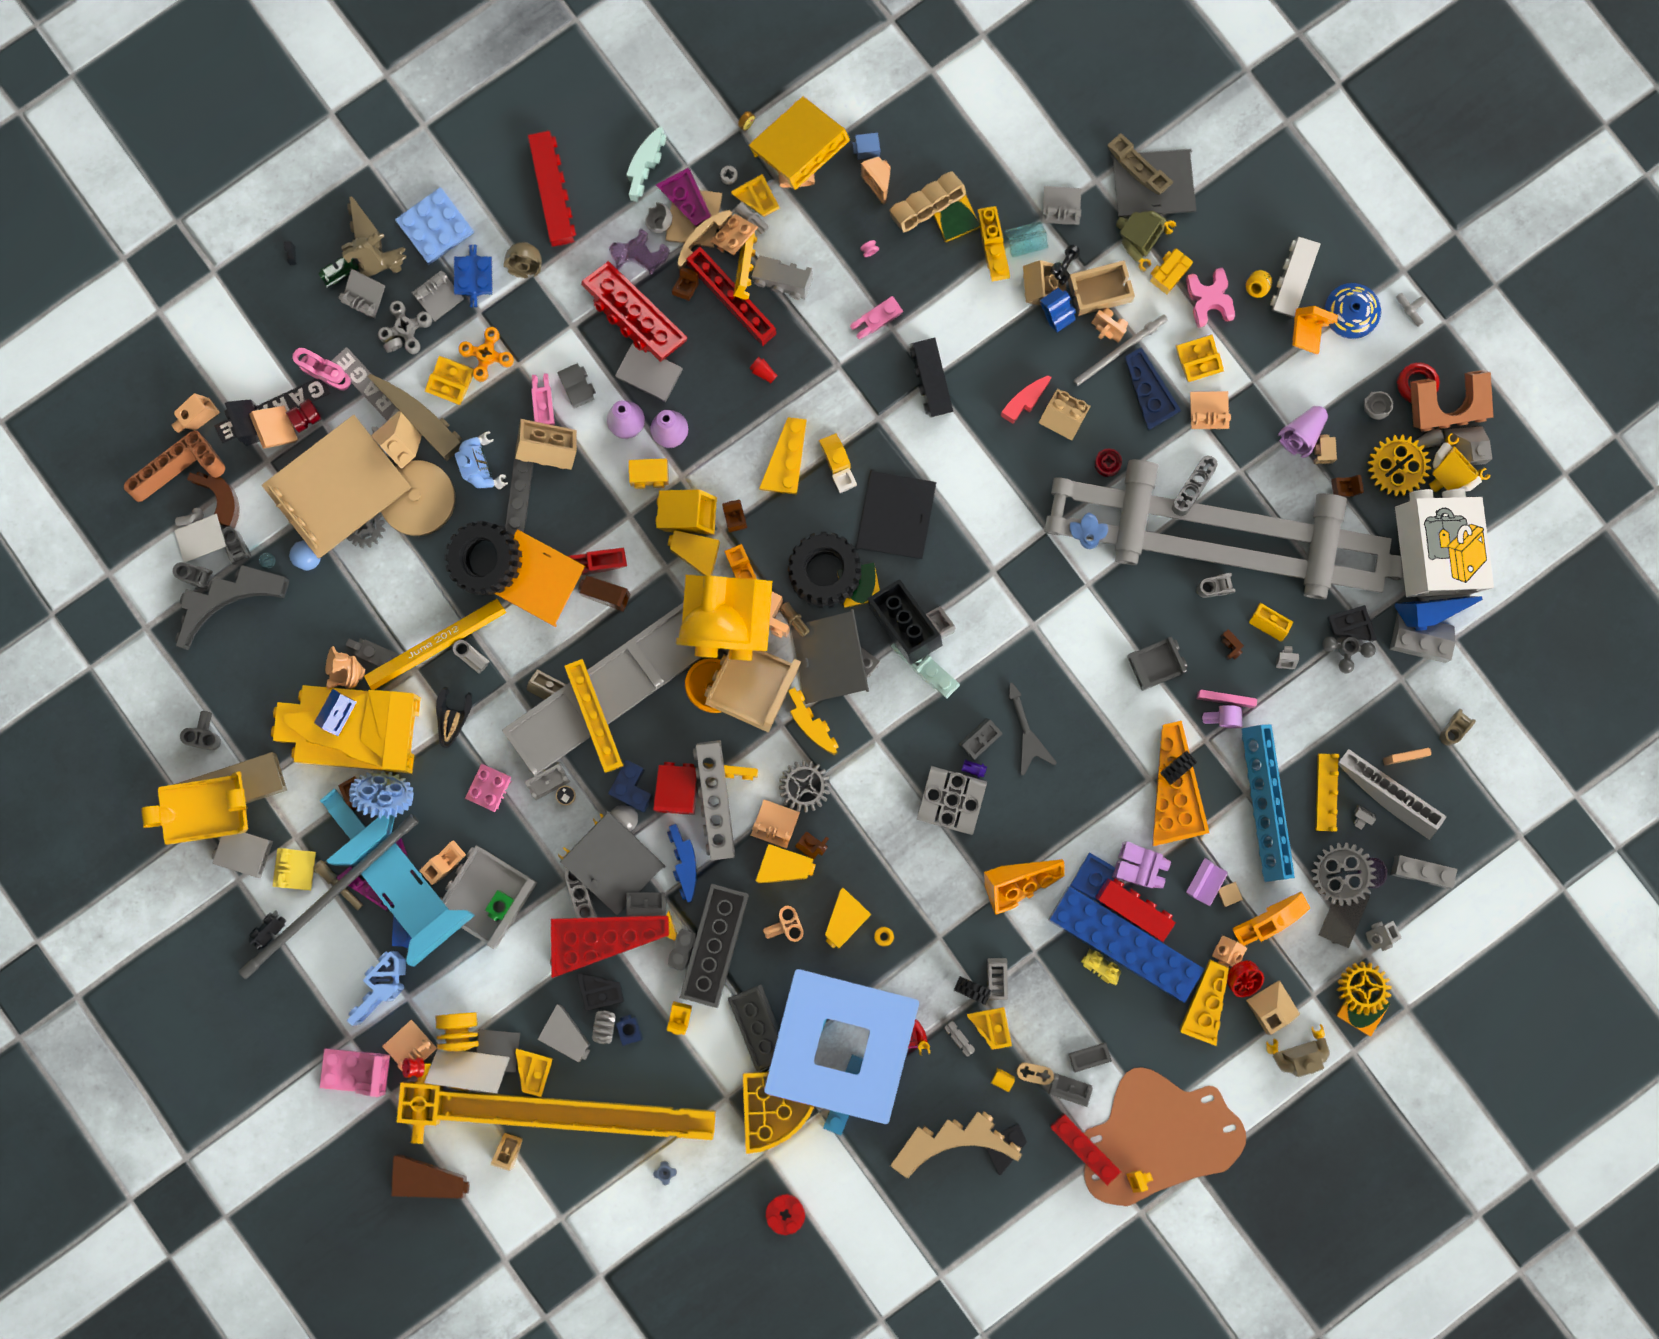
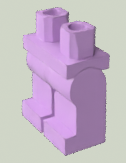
M1127 841L1123 842L1118 859L1124 861H1117L1112 877L1146 888H1163L1165 878L1157 876L1159 869L1168 871L1171 861L1164 858L1162 854Z

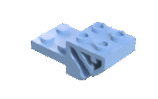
M386 951L378 959L380 962L377 966L370 967L364 974L366 977L363 981L373 992H368L362 999L364 1002L359 1007L355 1006L348 1015L350 1017L346 1021L352 1026L361 1025L383 1000L385 1002L394 1001L404 990V985L399 983V975H406V959L398 951ZM390 976H391V977L394 978V981H393L391 984H390V983H381V984H380L379 982L392 981V979H391V978H387V979H377V978H378V977H390Z

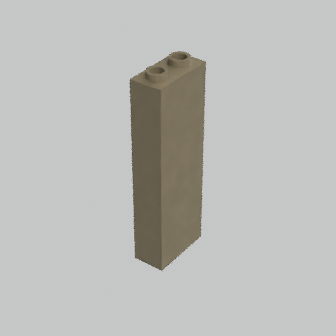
M273 752L176 783L181 784L226 777L240 771L246 804L287 791L277 754Z

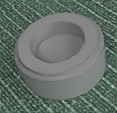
M398 337L388 341L383 347L386 352L390 353L402 347L403 342Z

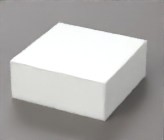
M850 468L832 475L839 493L857 486Z

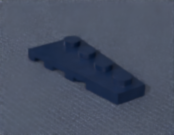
M1142 347L1125 356L1124 359L1147 430L1153 429L1180 413L1181 409Z

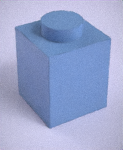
M878 132L855 136V142H852L853 153H857L858 160L880 157Z

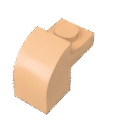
M453 840L438 855L431 858L420 869V872L433 885L454 870L466 854Z

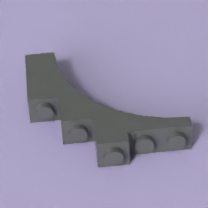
M241 565V568L237 570L235 575L236 583L214 577L213 581H210L208 585V595L186 589L185 593L181 595L180 607L187 610L181 620V624H183L181 631L176 635V646L189 651L192 641L201 626L215 612L232 602L253 596L284 598L290 580L283 576Z

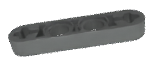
M1203 457L1181 489L1172 506V510L1176 515L1184 516L1192 508L1216 470L1218 463L1214 457ZM1211 464L1207 471H1204L1205 465ZM1202 476L1204 482H1197L1194 477ZM1191 489L1195 492V495L1189 496L1185 491ZM1183 500H1185L1186 503H1185L1184 507H1182V509L1179 508V506L1182 504Z

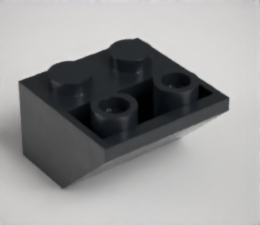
M251 399L226 402L225 406L227 409L224 412L227 419L232 422L233 427L230 428L233 436L237 437L239 442H243L246 446L259 442V437L249 415L252 411L258 410L256 404Z

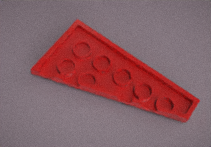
M669 916L551 919V978L669 936Z

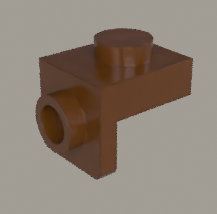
M681 267L679 270L680 277L672 289V295L689 301L699 285L698 273L692 269Z
M1361 475L1331 479L1334 495L1350 498L1364 493Z
M741 500L723 503L722 506L729 533L746 529L747 524Z

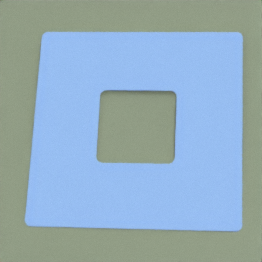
M797 969L791 984L764 1090L765 1093L887 1124L890 1120L919 1001ZM825 1019L869 1029L870 1035L859 1074L855 1075L814 1063Z

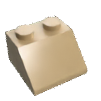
M1039 260L1023 266L1026 303L1041 305L1040 300L1058 287L1062 291H1066V283L1061 285L1059 280L1054 277L1055 274L1053 275L1050 272L1054 263Z
M400 410L371 435L401 469L416 456L422 437Z

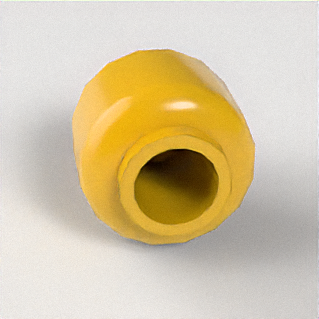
M1263 270L1253 272L1246 281V291L1255 298L1267 295L1272 287V277Z

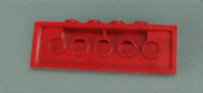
M609 261L582 280L581 285L594 297L593 302L596 310L599 312L603 311L611 324H617L622 335L626 338L630 337L634 341L636 349L643 350L645 353L650 351L661 362L687 341L688 337Z

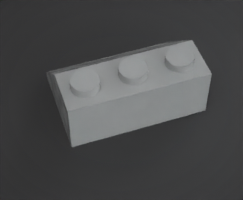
M1397 613L1389 650L1447 663L1452 660L1455 647V626L1440 622L1436 625L1427 626V630L1416 631L1415 627H1407L1399 613Z

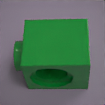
M497 890L485 909L489 912L487 916L495 921L502 920L515 899ZM501 901L504 904V910L498 913L495 910V905Z

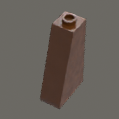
M401 1154L393 1156L391 1196L464 1198L466 1193H469L470 1183L467 1181V1176Z

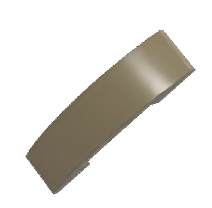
M1121 133L1107 145L1119 163L1137 181L1152 192L1160 195L1173 184V181L1161 170L1157 171L1136 152L1134 145Z

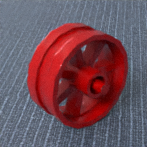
M1241 961L1228 971L1227 985L1238 997L1244 998L1255 994L1264 983L1262 971L1252 961Z

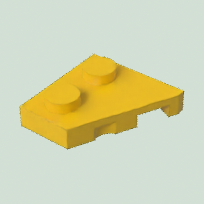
M763 174L731 191L733 196L763 217L780 209Z
M1005 1007L967 1014L969 1020L976 1026L992 1050L1012 1046Z
M516 1048L515 1052L522 1092L542 1097L553 1058Z

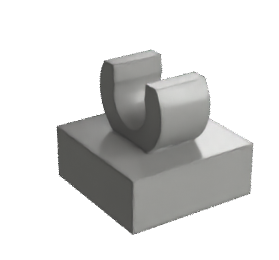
M1284 646V651L1279 652L1276 659V668H1296L1299 662V654L1292 653V646Z
M1360 805L1354 810V814L1357 817L1354 823L1359 829H1362L1366 822L1372 825L1376 820L1375 814Z

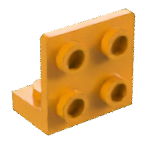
M1316 306L1296 308L1292 345L1313 354H1319L1322 327L1329 326L1331 323H1337L1338 315Z

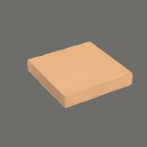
M285 406L252 411L249 414L263 449L298 441L293 425L286 414Z
M1430 748L1390 755L1385 757L1383 762L1385 766L1421 759L1432 754Z

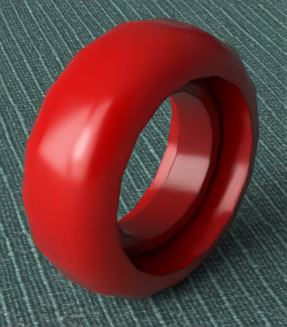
M1422 362L1411 363L1398 376V391L1410 403H1412L1408 379L1414 373L1423 374L1427 379L1436 381L1438 392L1440 385L1439 375L1428 364Z

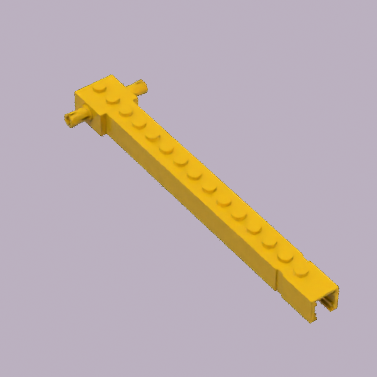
M428 1063L425 1064L424 1075L417 1078V1081H404L400 1083L397 1123L413 1125L411 1143L423 1144L424 1126L439 1125L440 1120L663 1137L677 1136V1138L703 1140L714 1139L716 1110L673 1109V1107L447 1091L443 1090L444 1086L425 1083L431 1066Z

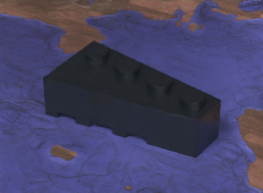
M936 338L911 343V348L909 349L911 358L914 359L916 365L914 366L916 377H919L920 394L924 396L926 402L923 403L925 414H929V417H935L953 412Z

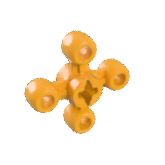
M488 327L485 330V342L479 347L464 341L460 343L458 348L459 353L463 357L474 356L478 359V366L473 370V377L478 382L487 380V368L490 364L498 362L501 366L508 368L514 363L511 353H498L494 350V344L500 338L499 331L494 327ZM487 352L490 353V355H486L485 357L483 356V354H486Z

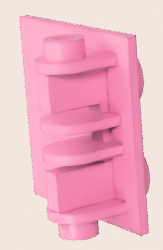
M481 764L465 799L495 812L496 809H499L501 798L504 799L502 795L503 793L506 794L505 789L507 790L509 783L512 782L510 781L511 777Z

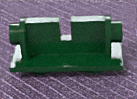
M342 256L335 260L338 265L337 268L330 263L320 269L321 272L318 274L326 287L335 285L341 278L346 275L349 276L351 269L356 271L359 268L356 261L352 258L351 262L348 263Z

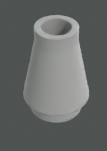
M1433 428L1416 439L1419 440L1418 447L1425 446L1423 449L1440 446L1441 443L1445 442L1440 428Z

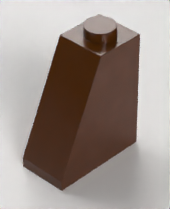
M587 575L585 580H581L578 587L581 596L624 612L631 595L627 588Z

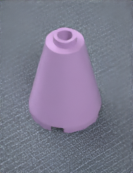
M617 401L608 412L607 425L610 431L619 438L629 439L635 437L644 427V413L633 402Z
M1313 406L1281 429L1278 436L1281 435L1280 443L1291 454L1295 455L1298 453L1301 454V458L1308 457L1312 453L1328 419L1327 411L1321 406Z
M663 410L655 416L651 423L650 429L654 441L665 448H674L681 445L688 434L686 419L676 411Z

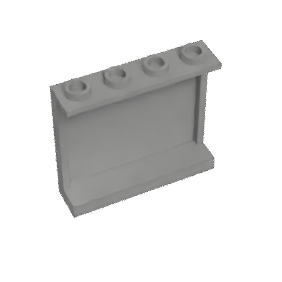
M476 845L475 848L471 847L466 855L468 859L464 865L461 864L455 873L457 874L455 880H451L445 888L447 892L440 899L449 910H468L472 912L475 916L461 928L485 942L489 947L496 949L537 882ZM500 890L515 900L504 918L495 921L487 916L489 912L485 909L496 891ZM501 901L495 905V910L498 913L504 910V904Z

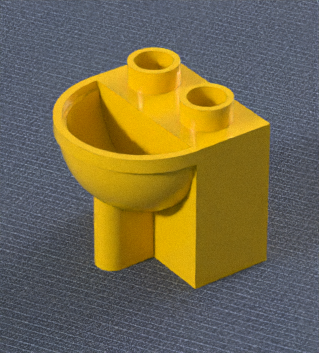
M686 575L682 625L678 638H676V645L695 646L694 656L718 658V648L729 649V659L752 661L753 650L767 651L772 581Z

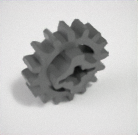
M378 513L364 524V526H368L367 529L360 527L354 534L352 533L348 536L347 540H353L352 544L354 546H357L359 543L361 548H364L365 544L371 548L372 542L378 544L377 538L383 539L380 533L386 531L385 528L381 527L385 524L384 520H380L382 515ZM375 521H376V529H374V526H373V523H374Z

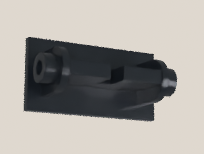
M277 910L273 914L269 913L263 919L264 923L259 928L255 927L249 934V943L255 942L254 946L258 950L264 948L273 939L268 934L269 931L276 935L285 926L286 920L282 916L278 918Z

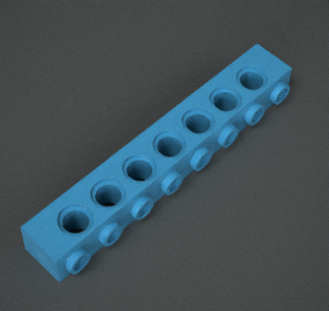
M1272 724L1241 728L1264 882L1295 878Z

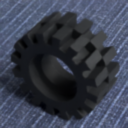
M1185 751L1160 773L1171 785L1190 770L1197 761L1188 751Z
M961 976L954 988V991L986 1005L992 990Z

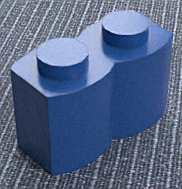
M1059 287L1040 300L1050 327L1056 332H1059L1076 320L1074 315L1076 311L1069 302L1071 300L1069 294L1065 290L1062 291Z

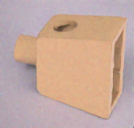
M194 393L174 412L178 420L172 424V427L177 433L182 432L185 428L195 431L220 412L209 398Z

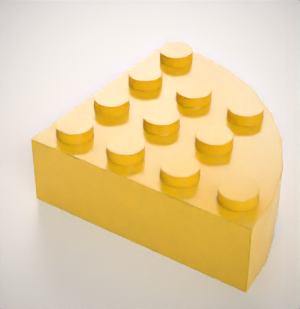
M769 1071L743 1073L746 1154L771 1149L791 1138L801 1129L815 1107L766 1094L764 1090Z

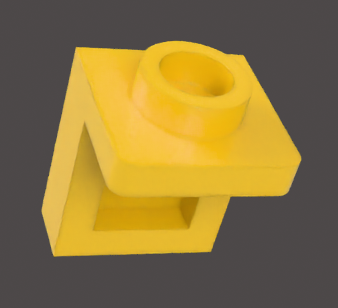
M674 1001L666 1030L676 1035H685L689 1025L692 1005Z

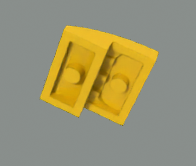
M1213 335L1175 345L1187 382L1224 371Z
M438 356L425 392L460 405L472 380L474 368L446 357Z

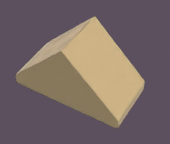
M504 1133L491 1161V1165L508 1171L512 1170L523 1139Z

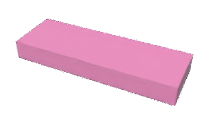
M1200 690L1197 692L1196 697L1199 700L1249 708L1257 706L1256 698Z

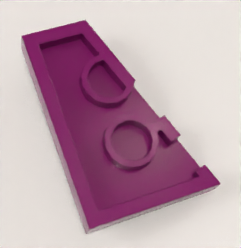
M689 168L656 184L696 227L712 217Z

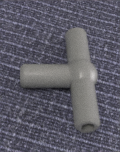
M1402 293L1397 295L1396 299L1404 308L1405 313L1411 317L1417 326L1423 324L1424 321L1415 310L1423 305L1426 299L1421 296L1410 304Z

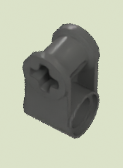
M232 527L222 529L226 553L231 563L236 565L237 561L246 557L250 558L251 553L239 531ZM230 532H234V539L228 541L227 535Z
M184 562L175 564L172 570L173 575L177 579L206 590L209 576L213 573L209 569ZM187 568V574L181 577L179 574L180 570Z

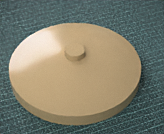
M410 461L402 469L396 466L397 470L411 486V489L381 511L385 520L398 532L410 536H424L439 530L449 520L455 506V490L450 478L441 468L427 461Z

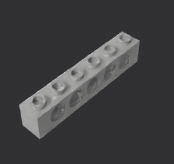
M721 740L697 743L696 748H693L694 760H698L699 766L696 768V777L701 781V786L698 787L699 798H703L704 804L701 806V815L706 819V825H703L704 836H708L709 844H706V853L710 855L711 860L734 858L735 847ZM704 759H713L714 765L707 767L704 764ZM714 777L717 782L716 785H708L706 778ZM716 796L719 799V803L712 805L709 802V797ZM713 815L720 816L721 823H713L711 817ZM714 835H722L724 841L717 843L714 840Z

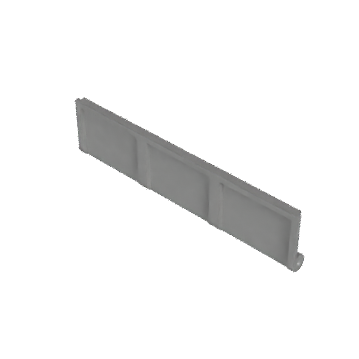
M683 603L587 670L607 724L613 722L703 658L694 656L695 646L676 645V638H678L682 625ZM571 682L502 730L528 766L529 772H532L534 776L591 737Z

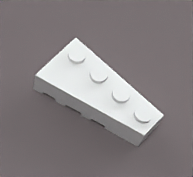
M1302 237L1292 240L1289 251H1291L1289 258H1286L1283 266V277L1280 276L1276 286L1279 288L1277 295H1273L1270 303L1273 306L1272 311L1295 317L1296 308L1299 307L1320 243Z

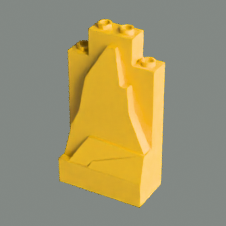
M303 685L298 696L299 701H301L300 704L277 702V707H274L273 717L275 718V726H272L271 737L276 742L296 744L292 749V758H294L296 763L411 774L413 772L414 754L411 753L414 721L415 716L419 717L421 697L414 693L380 690L362 691L330 688L328 690L327 687ZM332 689L357 702L339 736L321 729L314 723Z

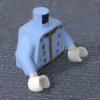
M489 431L481 434L479 438L474 437L463 441L459 447V452L455 453V458L464 480L479 489L492 488L494 486L502 489L508 484V482L504 483L501 481L506 478L504 474L493 480L483 449L480 446V443L487 445L493 441V439L488 440L486 438V435L490 434Z

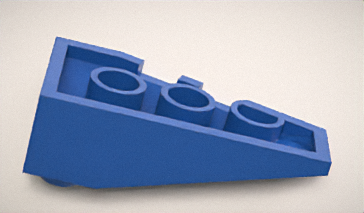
M1482 596L1447 598V600L1434 599L1420 602L1396 603L1395 608L1407 627H1415L1416 631L1427 630V626L1436 625L1482 601L1483 598Z

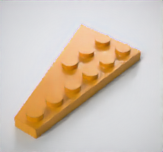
M1182 720L1164 724L1161 729L1152 847L1210 833L1194 768L1192 767L1171 785L1160 773L1185 751L1189 752Z

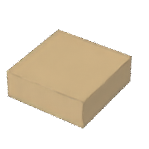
M1236 882L1220 887L1218 891L1224 907L1243 900Z

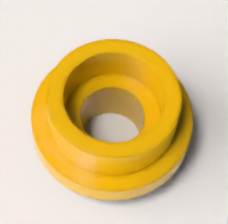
M881 927L876 930L874 939L878 945L888 946L892 943L894 934L891 929ZM886 933L888 935L887 940H881L880 935Z

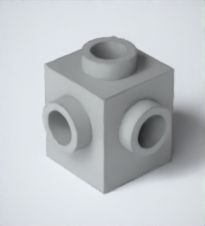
M1382 921L1371 925V930L1366 932L1367 940L1373 950L1381 948L1382 951L1392 948L1393 943L1402 939L1394 921L1385 924Z

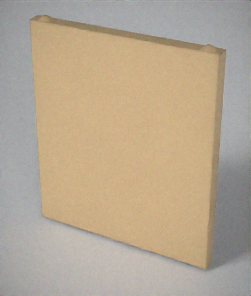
M700 190L711 215L718 214L720 212L722 193ZM672 202L670 209L673 215L672 224L667 229L666 241L685 243L697 227ZM713 226L696 245L714 248V244L710 241L716 235L717 228Z

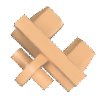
M1105 308L1103 311L1099 310L1091 322L1096 326L1095 329L1101 332L1098 338L1102 340L1106 336L1110 340L1114 339L1119 343L1127 331L1128 322L1124 319H1119L1117 322L1112 319L1113 311L1109 308Z

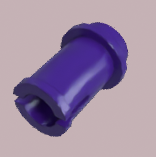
M966 759L962 767L963 772L977 775L978 778H984L987 770L983 763L980 765Z

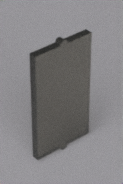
M1364 893L1365 900L1358 897V904L1351 900V906H1348L1346 901H1344L1343 906L1339 905V900L1335 904L1331 903L1319 936L1330 940L1332 944L1337 943L1349 948L1370 895Z

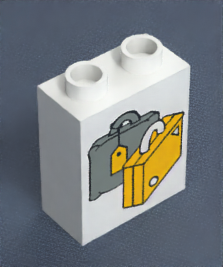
M1425 489L1410 492V501L1395 507L1406 597L1472 595L1494 588L1482 497H1466L1465 489H1452L1443 491L1442 498H1434L1433 490Z

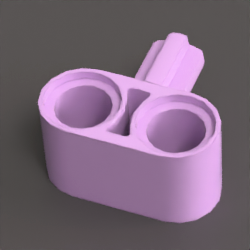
M1219 706V712L1203 713V723H1219V726L1224 728H1242V708L1238 706Z

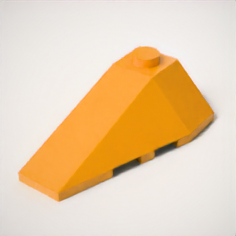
M1060 859L1006 865L984 872L985 889L995 915L1014 909L1018 906V902L1025 897L1031 898L1036 890L1041 887L1047 888L1064 877V861Z

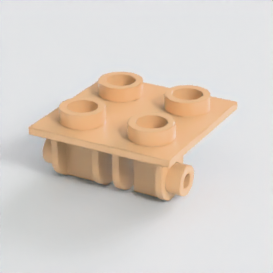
M734 214L710 242L718 246L722 253L727 251L735 255L756 231L758 226Z
M1228 391L1190 392L1191 429H1229L1231 414L1229 413Z
M764 799L756 822L753 825L751 836L787 849L800 812Z
M412 1019L382 1046L397 1062L398 1068L401 1071L405 1058L415 1060V1058L421 1057L425 1060L437 1049Z

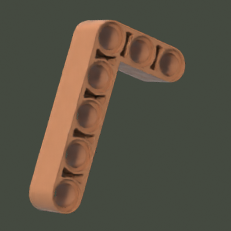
M191 431L130 477L124 484V490L135 501L141 502L196 460L215 478L224 473L225 465L209 442L198 431Z

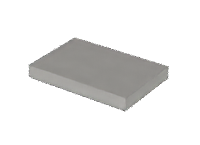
M632 343L615 378L666 402L683 368L665 359L660 362L651 352L647 351L645 353L643 350H638Z

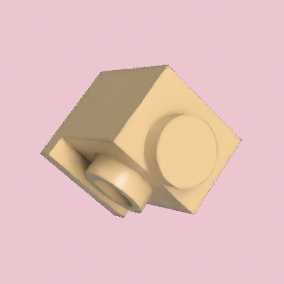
M1330 435L1319 436L1314 447V454L1317 455L1314 464H1333L1337 460L1336 437H1330Z

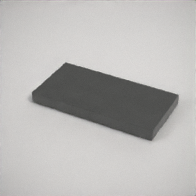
M759 985L728 998L756 1071L771 1066L780 1031L763 987Z

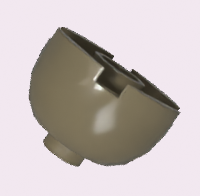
M522 242L513 244L507 250L504 268H508V273L519 278H528V275L533 274L535 277L540 273L542 257L535 246Z

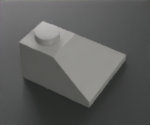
M1482 426L1444 430L1445 438L1453 433L1450 436L1451 442L1459 438L1458 443L1451 447L1455 446L1471 465L1487 464L1492 460L1490 440Z

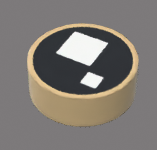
M562 786L557 790L556 799L560 804L570 805L575 801L576 793L571 787Z

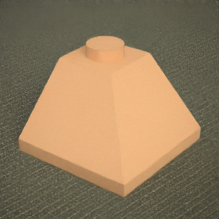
M876 157L861 163V177L882 204H885L891 168L885 160L882 161L880 157Z

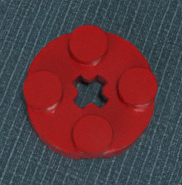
M782 1194L770 1201L766 1209L767 1224L778 1234H794L802 1227L805 1220V1210L802 1203L797 1197L790 1194ZM788 1209L791 1217L783 1220L780 1212Z

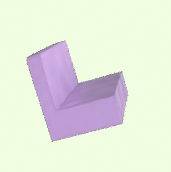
M1204 858L1186 893L1190 897L1211 906L1228 872Z

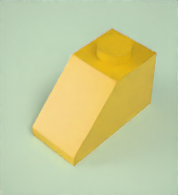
M837 433L819 440L832 474L850 468V461Z

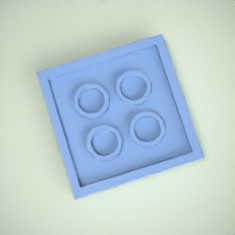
M441 187L395 219L428 265L474 233L473 229Z

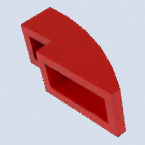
M624 547L568 556L585 566L581 576L627 567Z

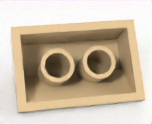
M524 419L520 420L515 459L572 470L577 452V430Z

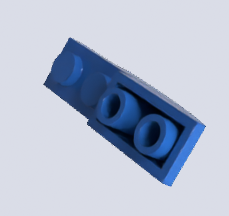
M674 824L669 826L670 831L667 834L670 842H674L677 848L674 850L677 861L681 860L682 863L675 865L676 870L673 871L676 882L680 881L682 888L679 889L682 899H687V902L690 903L693 901L697 882L695 852L691 840L683 842L678 825Z

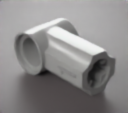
M458 640L453 645L454 654L478 674L490 662L464 640ZM465 644L467 646L466 653L459 654L458 647Z

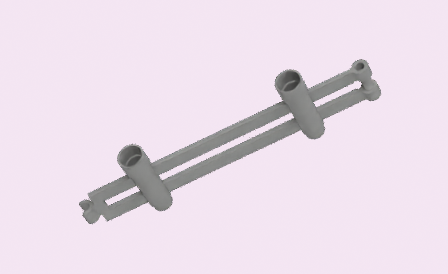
M1134 459L1128 461L1125 490L1075 482L1065 478L1053 479L1051 494L1054 495L1051 516L1046 518L1044 532L1052 535L1073 537L1070 532V523H1081V519L1062 518L1066 497H1070L1074 501L1122 509L1119 526L1107 524L1108 533L1105 538L1099 540L1102 543L1115 545V562L1121 564L1137 565L1142 550L1230 565L1304 579V596L1314 599H1327L1328 589L1331 588V584L1383 593L1386 577L1394 580L1404 578L1401 556L1389 554L1391 538L1340 529L1341 523L1344 522L1347 498L1343 496L1324 493L1317 494L1313 513L1314 524L1197 503L1193 504L1186 515L1178 516L1172 510L1175 499L1152 495L1159 465L1145 460ZM1183 501L1182 504L1179 506V508L1182 509V507H1184L1186 501ZM1148 514L1310 543L1308 560L1145 531ZM1091 537L1086 538L1087 540H1093ZM1337 548L1377 555L1375 571L1369 572L1334 565Z

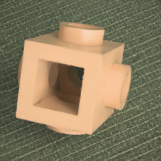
M1222 935L1212 956L1219 960L1218 963L1233 967L1242 961L1247 948L1237 941Z

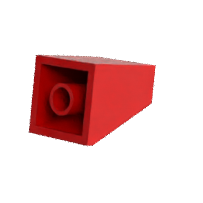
M664 762V765H659L654 801L655 812L695 815L698 779L694 764L683 763V767L675 766L673 762Z

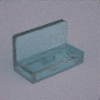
M1041 222L1005 230L1012 257L1048 248L1046 230Z

